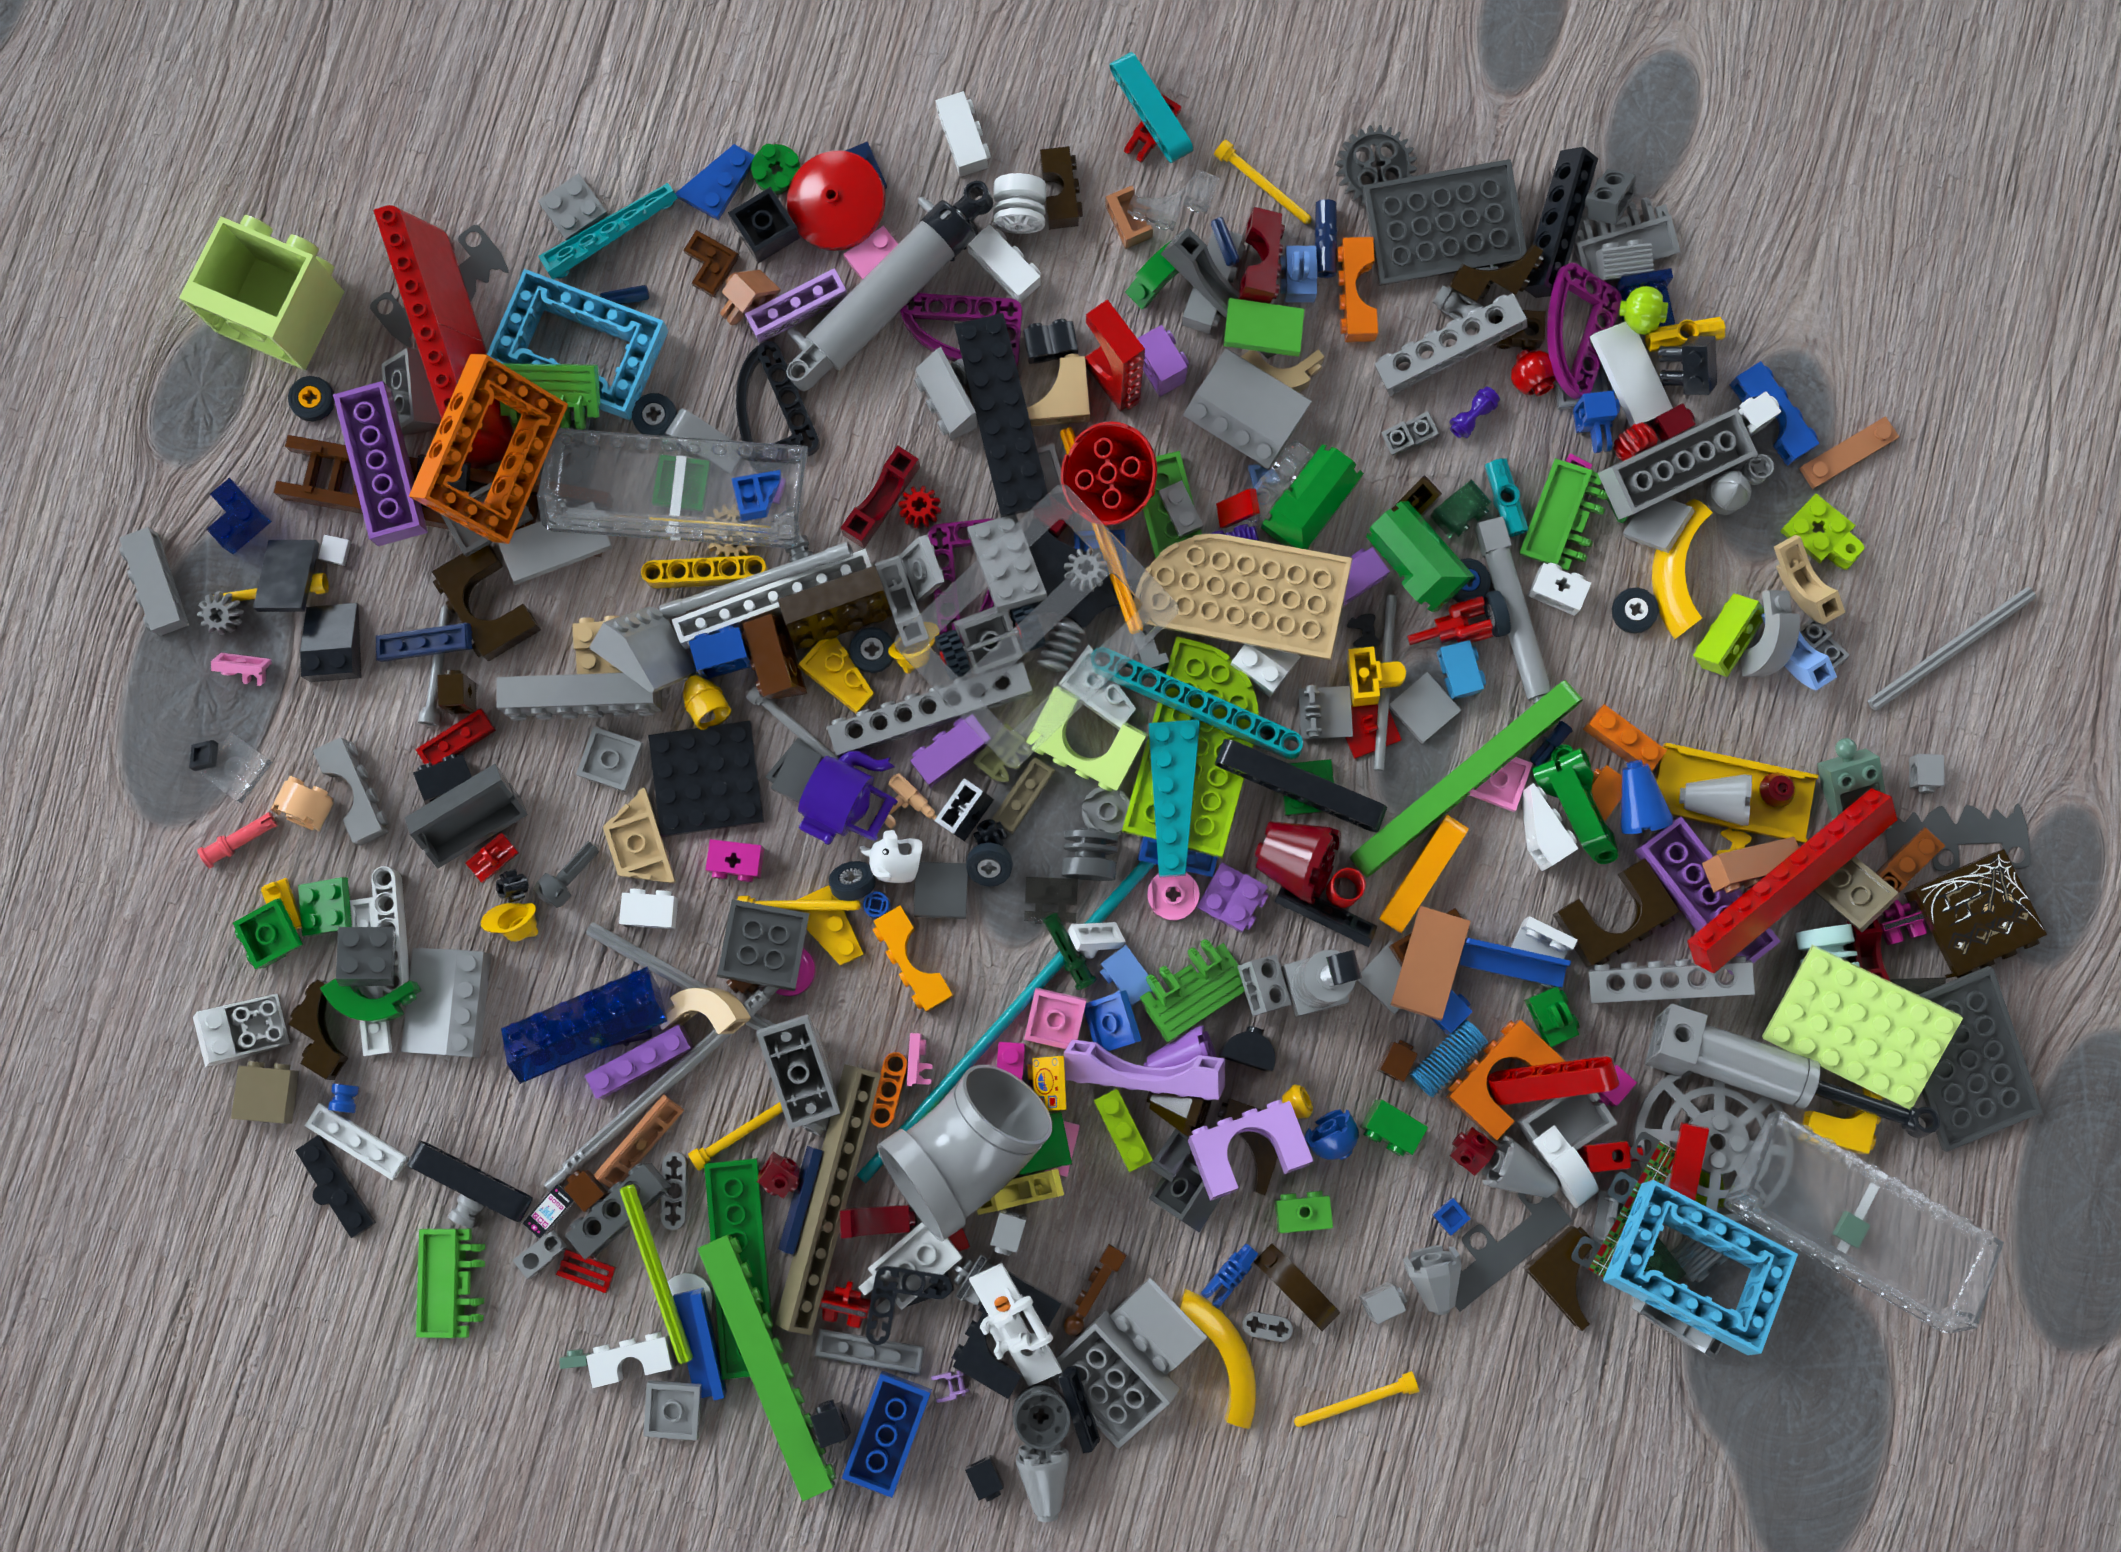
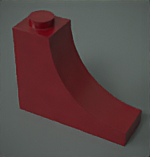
M909 1204L856 1207L840 1210L841 1238L911 1232V1226H916V1214L913 1210H910Z

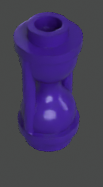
M1488 386L1484 389H1479L1472 400L1471 410L1461 412L1449 421L1451 432L1458 438H1468L1476 426V418L1480 415L1489 414L1498 407L1499 395Z

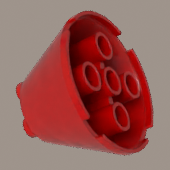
M1113 421L1095 424L1081 432L1074 439L1075 443L1068 455L1065 454L1061 468L1062 490L1071 509L1088 522L1105 526L1116 525L1136 516L1145 507L1149 499L1154 496L1157 480V461L1153 448L1147 438L1132 426Z

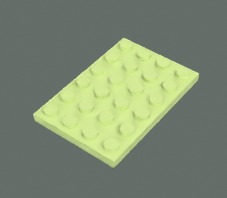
M1811 945L1762 1037L1764 1040L1789 1052L1816 1060L1820 1063V1067L1910 1110L1917 1101L1963 1017L1817 946Z

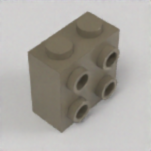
M248 1061V1066H238L231 1119L292 1124L299 1071L290 1070L291 1065L274 1063V1069L264 1068V1062Z

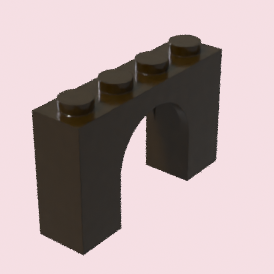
M490 545L483 547L468 557L462 553L432 571L436 578L433 584L440 594L445 593L448 601L445 603L453 615L457 614L461 622L458 624H471L472 640L474 642L472 644L473 651L479 658L482 656L487 661H491L541 631L532 613L524 604L494 620H480L472 615L469 607V597L472 589L478 582L503 568Z
M1645 858L1618 874L1632 896L1636 907L1634 921L1626 931L1610 933L1601 929L1594 922L1580 898L1552 914L1563 932L1577 939L1574 949L1586 967L1607 963L1609 961L1608 955L1615 951L1618 955L1631 948L1629 942L1636 938L1639 941L1644 940L1653 934L1652 928L1657 925L1663 928L1675 920L1673 915L1680 912Z

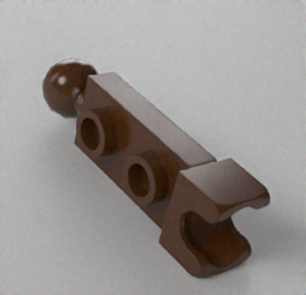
M1108 1244L1099 1259L1102 1263L1101 1268L1095 1266L1088 1278V1281L1092 1283L1087 1292L1081 1290L1074 1303L1078 1305L1075 1314L1068 1316L1064 1320L1063 1328L1070 1336H1078L1083 1332V1319L1087 1316L1112 1270L1118 1272L1127 1256L1124 1252Z

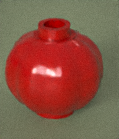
M1526 349L1516 356L1517 362L1511 370V380L1516 389L1525 395L1536 394L1539 397L1554 387L1553 382L1556 378L1547 352L1540 350L1530 352L1529 349Z

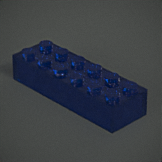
M647 966L501 1028L506 1062L521 1084L667 1022L660 988Z

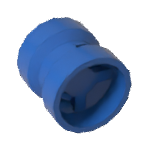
M874 891L864 898L863 908L871 918L877 919L890 911L891 904L883 893Z
M332 1083L331 1092L335 1097L329 1102L328 1110L355 1113L356 1104L353 1097L358 1095L359 1086Z

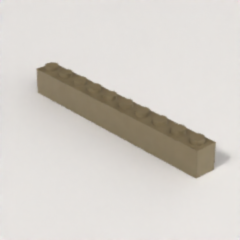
M844 1064L837 1090L840 1114L830 1116L822 1146L823 1154L775 1321V1325L787 1331L812 1336L840 1231V1210L846 1208L881 1073Z

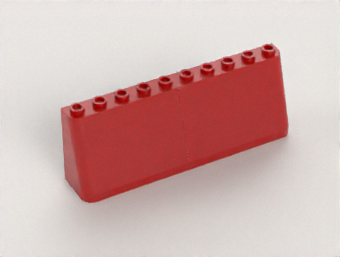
M386 205L374 209L373 212L442 419L470 354L487 355V350L450 238L446 232L400 208ZM495 398L492 405H489L481 422L483 426L481 429H478L471 445L473 449L471 453L468 452L465 462L471 463V468L479 469L502 461L514 434L509 416H501L500 401Z

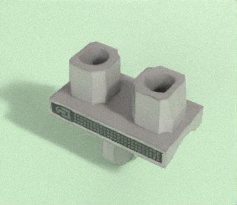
M980 1255L971 1271L969 1270L974 1262L970 1259L966 1260L963 1267L958 1264L954 1265L953 1269L958 1272L954 1282L961 1285L966 1277L955 1295L956 1298L961 1301L981 1305L982 1302L970 1283L969 1278L994 1267L991 1264V1259Z

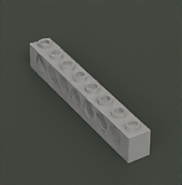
M1010 661L1003 664L1002 669L996 671L988 669L978 673V677L972 679L962 677L954 680L953 685L947 687L938 685L930 688L929 693L923 695L919 693L910 694L905 697V701L899 703L889 701L880 705L881 709L872 712L870 709H865L857 712V717L848 720L846 717L833 720L831 722L832 725L827 726L837 758H840L849 751L863 752L956 721L964 715L968 717L971 714L974 715L1033 695L1023 662ZM1002 678L1010 682L1009 687L1004 690H1000L995 686L996 682ZM983 687L986 692L982 697L976 698L971 695L973 688ZM954 694L960 696L961 701L958 705L951 706L947 703L949 696ZM926 703H934L937 708L934 713L926 714L923 712V706ZM902 711H910L912 713V718L908 722H901L898 719ZM878 719L888 721L887 727L883 730H876L874 723ZM861 727L863 734L859 738L850 737L851 729Z

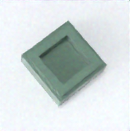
M1844 1211L1832 1234L1852 1247L1859 1248L1870 1225L1850 1212Z

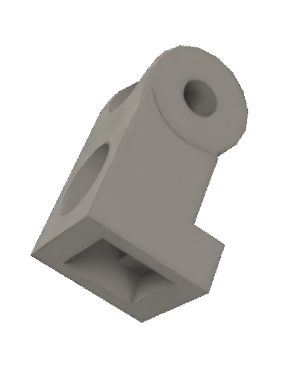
M1142 624L1143 630L1133 634V643L1140 663L1157 671L1168 668L1169 660L1167 654L1159 655L1154 641L1155 629L1153 626Z
M553 1230L513 1259V1262L527 1279H532L551 1260L561 1254L567 1248V1245L556 1231Z

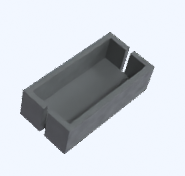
M493 764L406 816L405 821L411 837L425 851V854L438 869L528 814L519 794L508 783L497 765Z

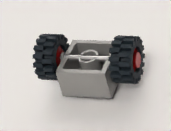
M1032 604L1011 609L1009 611L1010 617L1008 611L997 613L996 608L992 607L954 621L956 631L952 630L936 636V646L950 680L968 675L971 671L974 674H978L1023 657L1018 641L1026 653L1045 646L1046 641L1041 629L1042 626Z

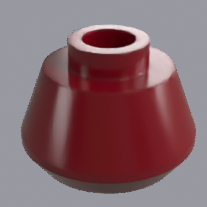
M1775 772L1763 778L1760 783L1759 792L1766 804L1771 807L1780 808L1788 805L1793 800L1795 786L1787 775Z

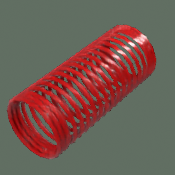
M1353 868L1339 870L1326 887V895L1330 903L1339 908L1352 906L1363 896L1366 888L1364 876ZM1340 877L1350 879L1356 886V897L1354 899L1340 897L1334 888L1335 879Z

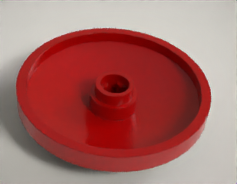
M829 151L811 158L797 171L789 186L787 211L797 226L800 236L811 245L829 251L846 250L865 241L878 227L885 210V189L879 174L867 160L852 152Z

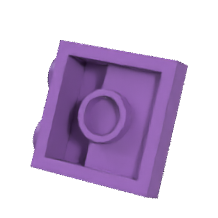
M1221 862L1196 908L1242 933L1244 928L1250 930L1256 919L1253 912L1257 905L1262 908L1269 894L1265 891L1268 886Z

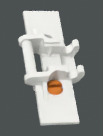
M1003 1263L970 1277L969 1281L988 1313V1316L983 1319L980 1329L984 1335L991 1332L997 1345L994 1349V1354L997 1359L1003 1358V1354L1009 1350L1028 1386L1061 1373L1062 1369L1048 1345L1053 1340L1052 1334L1047 1332L1032 1306V1298L1020 1295ZM1023 1310L1035 1333H1029L1018 1312ZM1023 1349H1029L1033 1352H1025Z

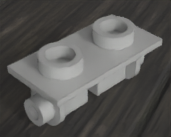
M1599 1191L1593 1240L1601 1245L1624 1204L1611 1198L1608 1192Z

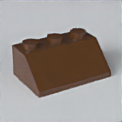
M769 614L743 623L745 631L742 632V636L746 646L750 648L751 656H749V662L752 669L756 670L757 673L756 687L759 694L770 700L807 694L802 672L798 668L799 662L793 640L785 620Z

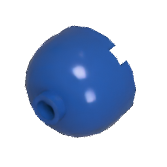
M1341 1109L1334 1110L1315 1121L1319 1126L1313 1131L1308 1128L1304 1138L1310 1149L1317 1156L1326 1160L1346 1159L1352 1154L1359 1138V1129L1349 1110L1343 1113Z

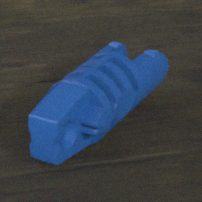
M1245 1244L1238 1252H1234L1201 1291V1295L1209 1298L1222 1284L1223 1287L1212 1301L1216 1308L1221 1307L1234 1291V1288L1243 1280L1245 1274H1248L1252 1268L1251 1264L1258 1253L1248 1244Z

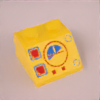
M1064 1056L1032 1058V1064H1027L1028 1080H1033V1091L1039 1096L1048 1111L1066 1110Z

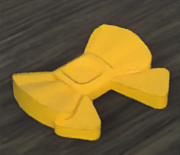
M1731 828L1722 831L1720 835L1732 842L1730 849L1718 850L1716 854L1743 849L1745 845L1751 842L1752 837L1745 832L1732 831Z

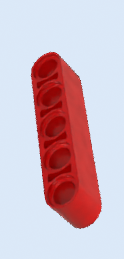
M1608 1056L1500 1070L1487 1077L1489 1088L1497 1105L1607 1092L1617 1088L1620 1084L1613 1060Z

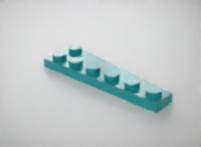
M666 183L538 257L551 279L564 278L570 273L569 269L641 222L649 219L661 209L670 207L678 198L671 186Z
M1200 720L1148 723L1159 878L1186 876Z

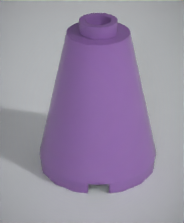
M1204 1025L1197 1026L1148 1055L1144 1067L1165 1068L1177 1066L1192 1060L1198 1055L1216 1057L1211 1038L1207 1031L1203 1032Z

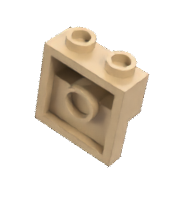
M606 616L604 621L594 622V618H580L579 623L572 624L577 674L623 673L589 648L603 622L619 616Z

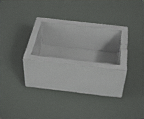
M1597 1093L1549 1099L1516 1121L1542 1163L1547 1167L1551 1166L1532 1141L1553 1125H1555L1569 1145L1578 1150L1617 1124L1604 1103L1592 1105L1591 1102L1601 1099Z

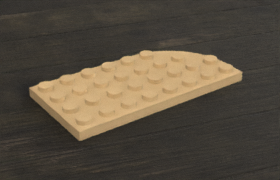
M1195 535L1181 542H1175L1160 552V555L1142 574L1133 601L1142 624L1331 660L1353 560L1350 557L1229 535Z

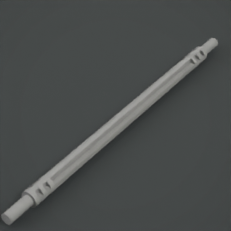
M766 986L763 990L760 988L745 1001L743 1006L750 1017L768 1003L770 997L780 988ZM714 1029L562 1164L563 1167L544 1183L545 1187L551 1191L569 1175L580 1170L731 1034L718 1035Z

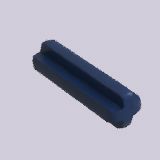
M1219 217L1212 220L1211 227L1226 265L1232 266L1237 264L1239 256L1224 218Z
M646 285L602 292L600 297L621 305L648 300L649 290Z

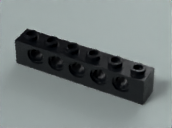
M1585 147L1561 150L1558 156L1533 245L1543 250L1541 255L1544 258L1536 270L1532 268L1527 276L1530 281L1525 288V291L1535 298L1551 296L1558 270L1562 266L1567 265L1570 260L1585 207V199L1589 193L1598 158Z

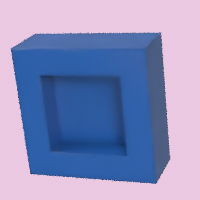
M1454 1198L1449 1199L1432 1214L1449 1236L1453 1235L1471 1219Z

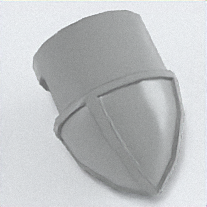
M1740 471L1722 472L1715 477L1707 489V504L1717 514H1733L1749 502L1752 494L1750 483Z

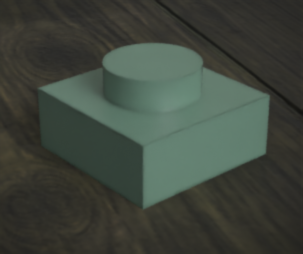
M583 1349L568 1350L566 1356L559 1358L560 1369L588 1366L586 1356L591 1353H583Z

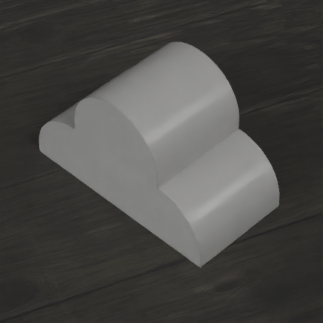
M803 1015L757 1030L756 1034L789 1129L840 1114V1106L832 1081L827 1054L818 1029L814 1027L810 1015Z

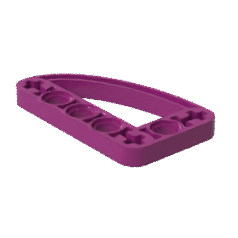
M1576 263L1562 266L1557 272L1548 310L1547 344L1549 359L1558 384L1571 398L1580 399L1583 394L1591 393L1601 365L1596 350L1591 346L1590 336L1614 326L1622 297L1615 287ZM1587 281L1593 286L1592 294L1586 289ZM1568 290L1593 305L1571 371L1567 365L1563 346V316ZM1599 315L1605 320L1604 328L1598 323ZM1584 358L1590 363L1589 371L1583 366Z
M917 293L910 300L914 301L917 306H914L913 310H908V306L905 305L900 310L905 327L920 344L932 352L941 347L946 358L955 362L958 359H962L960 349L946 345L931 337L919 327L914 319L966 322L996 315L997 305H1000V313L1004 314L1007 330L1010 329L1016 333L1015 339L1010 342L1016 366H1018L1022 307L1016 299ZM922 301H925L926 312H922ZM935 301L943 304V309L938 313H934L929 309L930 304ZM965 303L968 306L967 312L957 314L954 311L956 304ZM984 304L992 306L993 312L990 315L984 316L980 314L979 308ZM1009 307H1014L1016 312L1013 313V316H1008L1006 311L1009 310Z
M988 518L937 524L931 527L928 532L930 543L935 549H938L935 551V557L946 555L950 559L949 564L941 569L944 574L943 579L951 581L952 588L948 592H941L938 588L934 591L939 635L948 632L947 624L941 625V622L951 623L960 620L953 548L972 546L970 538L968 540H961L958 537V531L961 528H967L994 519ZM937 531H942L943 535H947L942 540L943 548L949 547L948 550L939 549L937 539L933 538L937 536ZM989 589L979 612L994 607ZM945 604H951L955 608V613L950 617H945L940 612ZM952 623V630L956 631L954 623Z

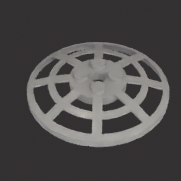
M1687 1071L1682 1076L1670 1074L1660 1080L1649 1091L1642 1102L1635 1121L1634 1142L1641 1132H1647L1670 1146V1141L1677 1142L1679 1131H1671V1126L1675 1116L1682 1108L1692 1119L1688 1124L1709 1128L1701 1171L1710 1174L1709 1188L1698 1185L1697 1194L1707 1197L1706 1207L1717 1212L1719 1198L1735 1197L1749 1190L1757 1204L1741 1212L1723 1216L1733 1221H1740L1755 1215L1767 1207L1779 1194L1791 1169L1793 1156L1792 1134L1783 1108L1777 1100L1762 1096L1753 1103L1741 1093L1725 1088V1083L1714 1080V1086L1698 1088L1684 1095L1673 1082L1693 1072ZM1665 1090L1675 1103L1665 1116L1662 1130L1645 1128L1646 1119L1653 1103L1662 1091ZM1714 1094V1110L1700 1113L1690 1102L1699 1096ZM1725 1096L1739 1101L1748 1109L1737 1118L1725 1111ZM1770 1104L1776 1109L1782 1122L1786 1146L1772 1144L1769 1126L1761 1113ZM1754 1118L1757 1119L1760 1125L1764 1142L1749 1140L1745 1126ZM1712 1135L1721 1137L1723 1141L1721 1149L1717 1150L1711 1146L1710 1138ZM1643 1139L1638 1143V1145L1642 1146L1643 1155H1646ZM1749 1151L1763 1153L1761 1163L1753 1176L1743 1164ZM1771 1155L1785 1157L1780 1178L1772 1191L1766 1196L1758 1182L1768 1168ZM1637 1161V1165L1642 1174L1643 1170L1646 1167V1164H1644L1641 1161ZM1735 1171L1743 1181L1742 1185L1733 1189L1720 1190L1721 1174ZM1671 1173L1668 1174L1665 1182L1663 1183V1185L1667 1187L1669 1185Z

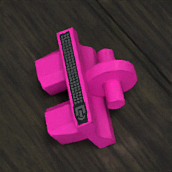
M1896 900L1889 906L1890 909L1883 912L1885 918L1892 916L1894 920L1880 924L1883 931L1882 935L1887 945L1904 941L1899 928L1904 925L1907 926L1911 938L1927 933L1925 918L1922 912L1905 916V912L1911 911L1909 903L1902 905L1899 900Z

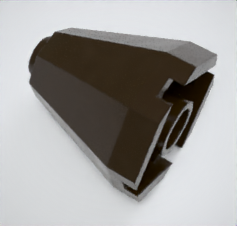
M1149 1091L1147 1096V1102L1150 1103L1149 1109L1182 1134L1189 1137L1193 1135V1130L1205 1125L1212 1100H1205L1201 1097H1180L1176 1094L1152 1093L1151 1091Z

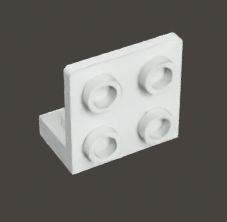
M1527 917L1523 920L1511 947L1564 959L1567 952L1574 949L1577 939L1532 917ZM1541 984V985H1543V986H1545V987H1547V988H1550V987H1551V986H1548V985Z

